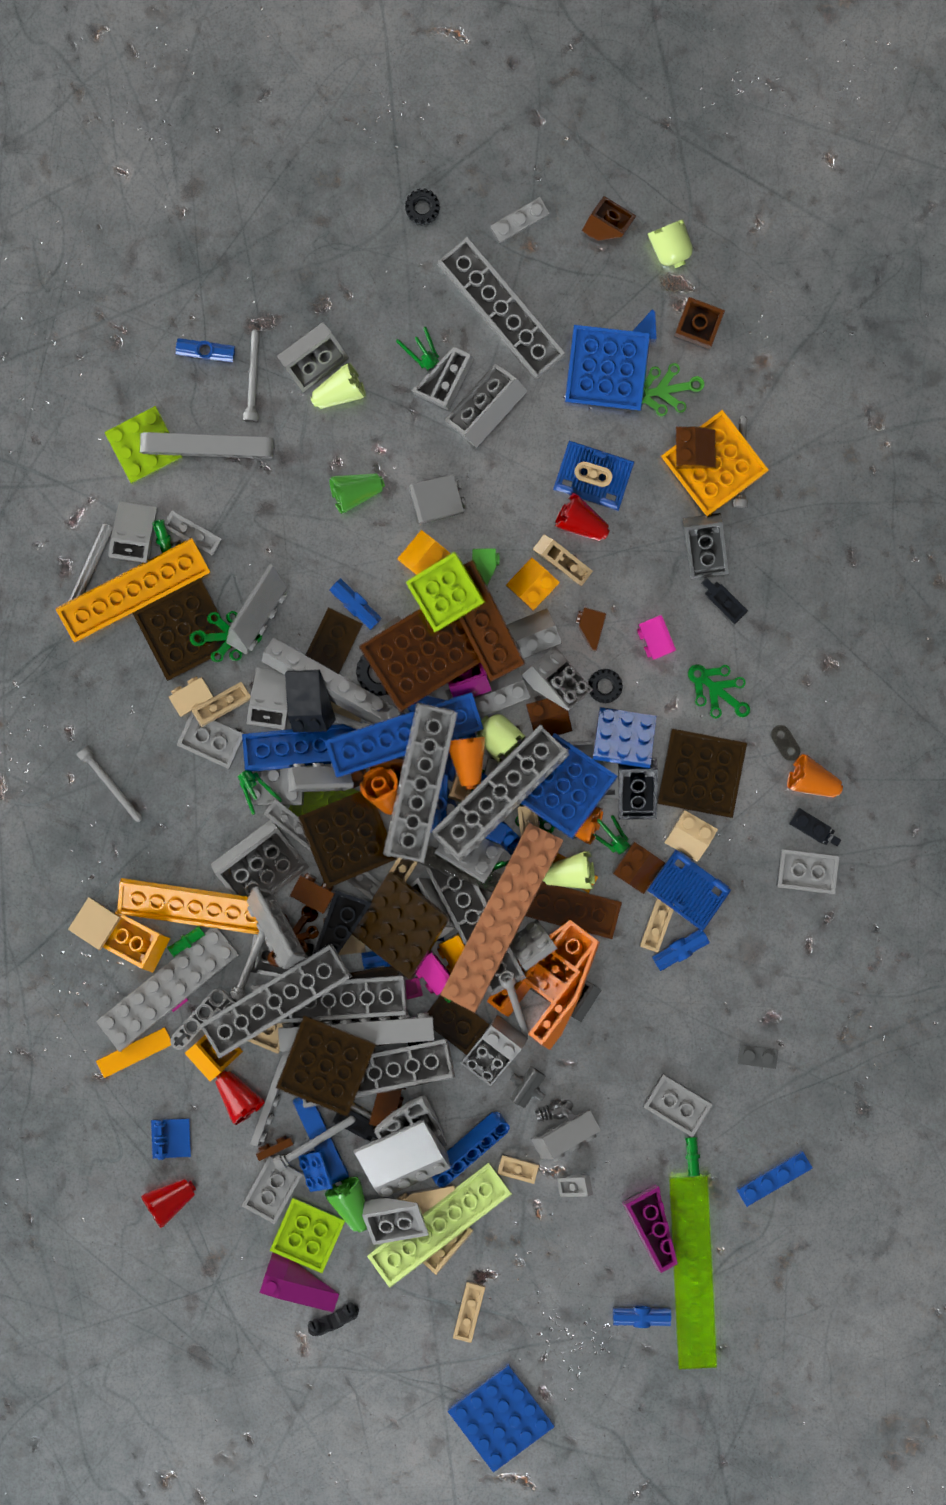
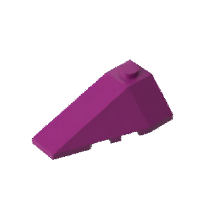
M272 1252L259 1293L334 1313L339 1297L337 1291L316 1278L311 1272L296 1262Z

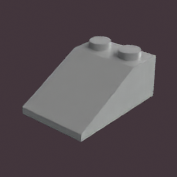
M389 1198L365 1201L362 1216L373 1245L429 1235L418 1203Z

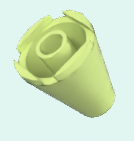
M351 363L344 364L312 392L311 401L315 407L318 406L320 409L366 397L363 382H359V374Z
M584 851L552 863L543 881H545L546 885L594 889L592 884L595 883V871L593 862H589L588 857H592L590 851Z

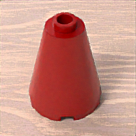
M573 493L568 498L571 500L570 503L564 504L558 513L555 526L597 541L605 540L610 532L608 529L609 525L578 494Z
M224 1070L216 1076V1086L234 1125L247 1120L254 1111L257 1112L264 1106V1100L231 1071L226 1072Z
M184 1179L145 1193L141 1198L158 1226L162 1228L195 1196L194 1191L196 1188L191 1180L187 1182Z

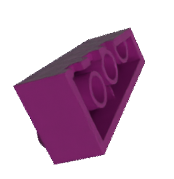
M653 1185L622 1202L656 1270L662 1273L678 1263L665 1216L660 1188L657 1185Z

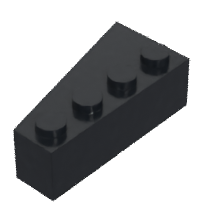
M336 889L313 955L330 944L334 946L339 954L372 902Z

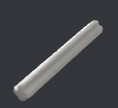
M106 523L102 525L69 601L84 594L113 530L112 526Z

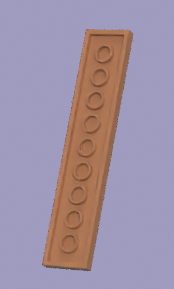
M531 823L528 824L443 988L441 996L476 1013L564 840Z

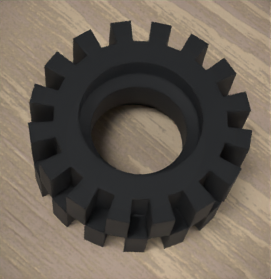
M419 188L408 195L405 202L407 217L417 225H425L436 220V217L439 215L440 204L436 194L434 195L431 190L428 191L425 188L420 190ZM419 200H426L430 204V209L427 213L420 214L415 210V204Z
M598 670L588 681V685L593 689L590 695L599 703H611L622 693V679L613 670ZM601 679H609L612 682L613 688L611 692L604 694L599 691L598 683Z

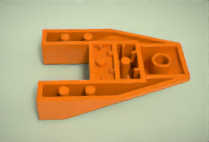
M571 920L549 935L557 947L556 950L526 971L518 961L526 977L514 985L519 1003L531 987L551 1002V1005L529 1032L532 1038L549 1050L560 1038L571 1017L600 943ZM507 989L493 996L491 995L487 1000L489 1004L507 1017L514 1011Z

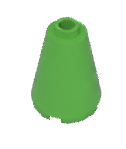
M377 473L333 476L329 479L331 494L337 501L335 506L340 514L348 512L381 493L382 488L385 487L382 476H378Z
M349 1177L342 1180V1184L337 1187L335 1184L332 1185L333 1188L327 1189L325 1196L353 1231L363 1232L367 1227L362 1216L365 1203L362 1184L358 1177Z

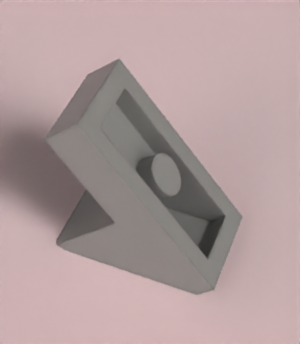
M586 1173L557 1178L560 1197H585L593 1195L590 1176H586Z

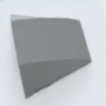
M425 1095L406 1103L387 1116L374 1129L375 1134L380 1139L424 1120L441 1144L447 1146L438 1118Z

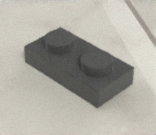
M740 1044L737 1063L776 1069L779 1050Z

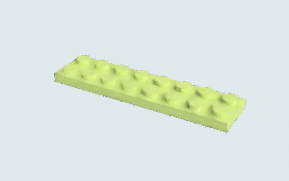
M488 1163L456 1187L453 1192L422 1214L429 1232L428 1236L383 1243L367 1257L386 1284L391 1288L511 1196L512 1193L491 1164Z

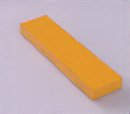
M163 1027L131 1043L121 1052L117 1050L96 1060V1063L103 1077L106 1078L171 1046V1037L166 1027Z

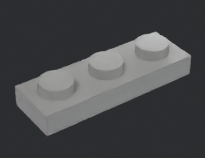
M539 197L494 223L490 228L499 243H502L547 217L550 213Z
M174 511L170 512L165 521L168 531L186 541L193 538L198 548L212 556L222 541L218 536Z

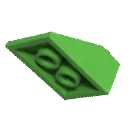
M472 549V560H474L488 586L496 566L500 565V553H496V549Z

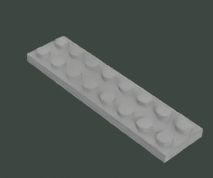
M218 928L209 929L204 933L205 936L191 945V948L187 947L96 1021L119 1052L124 1050L239 956L238 952Z

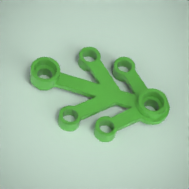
M672 363L669 365L668 372L656 388L648 389L654 379L661 375L660 368L654 366L650 369L649 375L645 380L643 403L653 408L658 416H665L668 411L666 405L658 404L651 398L658 395L675 407L676 412L683 413L687 407L686 403L677 400L669 393L686 390L700 392L704 387V380L699 376H694L689 382L668 385L673 376L677 375L680 371L679 365ZM676 366L678 370L673 373L670 368ZM653 369L658 370L659 374L657 376L652 375ZM693 382H699V388H694ZM683 404L684 409L678 410L677 405ZM664 407L665 413H659L658 408Z

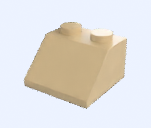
M683 810L664 843L698 862L718 829Z

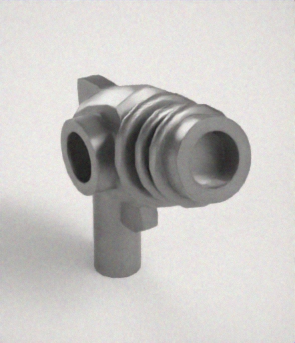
M555 1099L550 1103L549 1107L545 1105V1108L542 1107V1111L540 1108L535 1111L538 1122H544V1118L548 1120V1117L550 1120H552V1117L558 1120L565 1117L568 1120H573L575 1117L571 1112L573 1103L569 1100L561 1101V1099Z

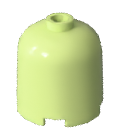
M683 219L647 233L659 262L664 266L674 265L675 268L685 265V260L692 255L693 247Z
M494 714L491 717L486 715L481 719L483 730L477 731V738L485 737V749L497 763L501 762V756L508 757L519 746L517 743L519 739L523 741L526 737L502 714Z

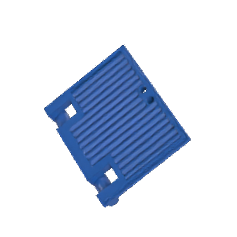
M569 440L553 490L564 492L568 495L576 493L583 500L619 511L634 461ZM581 462H588L607 468L612 473V481L606 487H598L582 482L575 477V467ZM583 468L580 470V473L587 475V470ZM600 474L599 480L605 481V475ZM563 479L571 481V487L562 484ZM607 493L616 496L615 501L607 499Z
M675 850L647 891L701 931H704L731 892V889L721 880L714 878L695 864L683 852ZM677 859L685 863L682 869L674 864ZM714 886L722 891L719 896L712 892Z

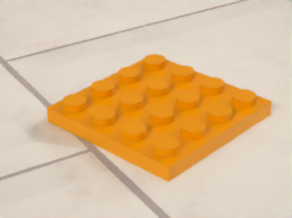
M723 410L700 426L702 428L715 429L716 468L677 469L676 445L661 455V458L706 517L713 514L769 472L768 468Z

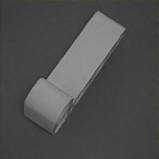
M214 989L172 1035L170 1040L172 1047L177 1050L185 1048L202 1029L199 1026L200 1024L212 1018L217 1011L221 1012L237 1001L232 999L224 989ZM214 993H221L223 1001L216 1002L213 999ZM202 1007L210 1009L209 1016L205 1017L201 1014L200 1010ZM188 1022H196L197 1030L191 1031L188 1028ZM185 1031L188 1035L183 1039V1043L177 1044L176 1037H181Z

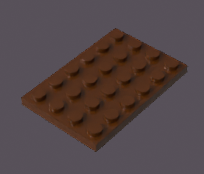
M421 608L359 646L399 712H402L481 662L459 619L434 632Z

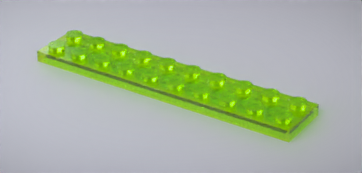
M708 1176L669 1177L672 1242L678 1263L673 1266L678 1369L717 1368Z

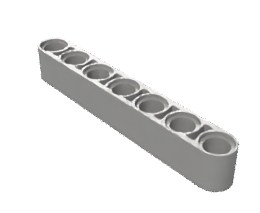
M145 432L140 433V453L270 459L273 458V438Z

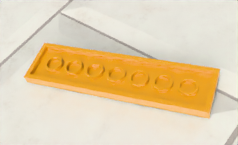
M193 538L148 560L147 563H142L55 609L75 643L209 574L210 570Z
M124 878L120 879L117 914L257 935L259 933L256 925L258 921L255 916H251L247 909L249 905L247 903L248 897Z

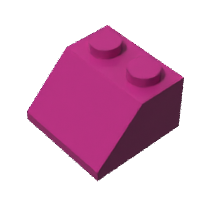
M662 615L638 624L639 629L636 630L640 640L644 639L646 646L644 650L648 658L651 657L654 660L676 651Z
M432 950L416 973L419 979L423 977L427 982L425 987L428 991L436 995L442 992L451 975Z

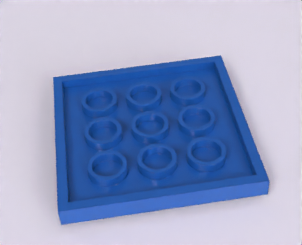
M574 325L565 402L642 411L651 333Z
M554 733L552 737L563 748L568 750L569 756L521 804L573 839L613 785L617 775Z
M509 1364L448 1409L450 1416L493 1473L555 1427Z

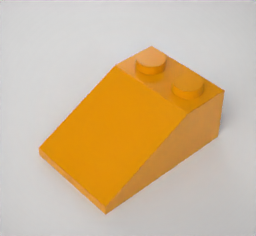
M115 911L114 914L121 919L103 948L141 969L153 973L170 938L126 915L117 914V911Z

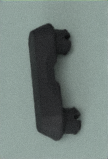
M351 1302L347 1303V1305L344 1304L342 1308L336 1310L331 1315L309 1321L308 1332L312 1336L319 1337L334 1331L344 1324L355 1320L358 1317L359 1308Z

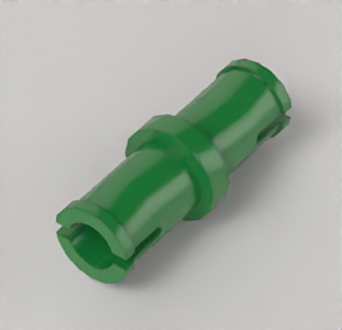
M164 519L152 522L157 536L156 543L159 544L161 553L172 548L170 543L171 536L167 533Z
M197 926L188 934L180 936L181 939L167 948L172 956L175 957L187 947L191 948V945L205 936L200 926Z
M686 1137L687 1155H685V1159H687L688 1176H700V1154H698L697 1137Z

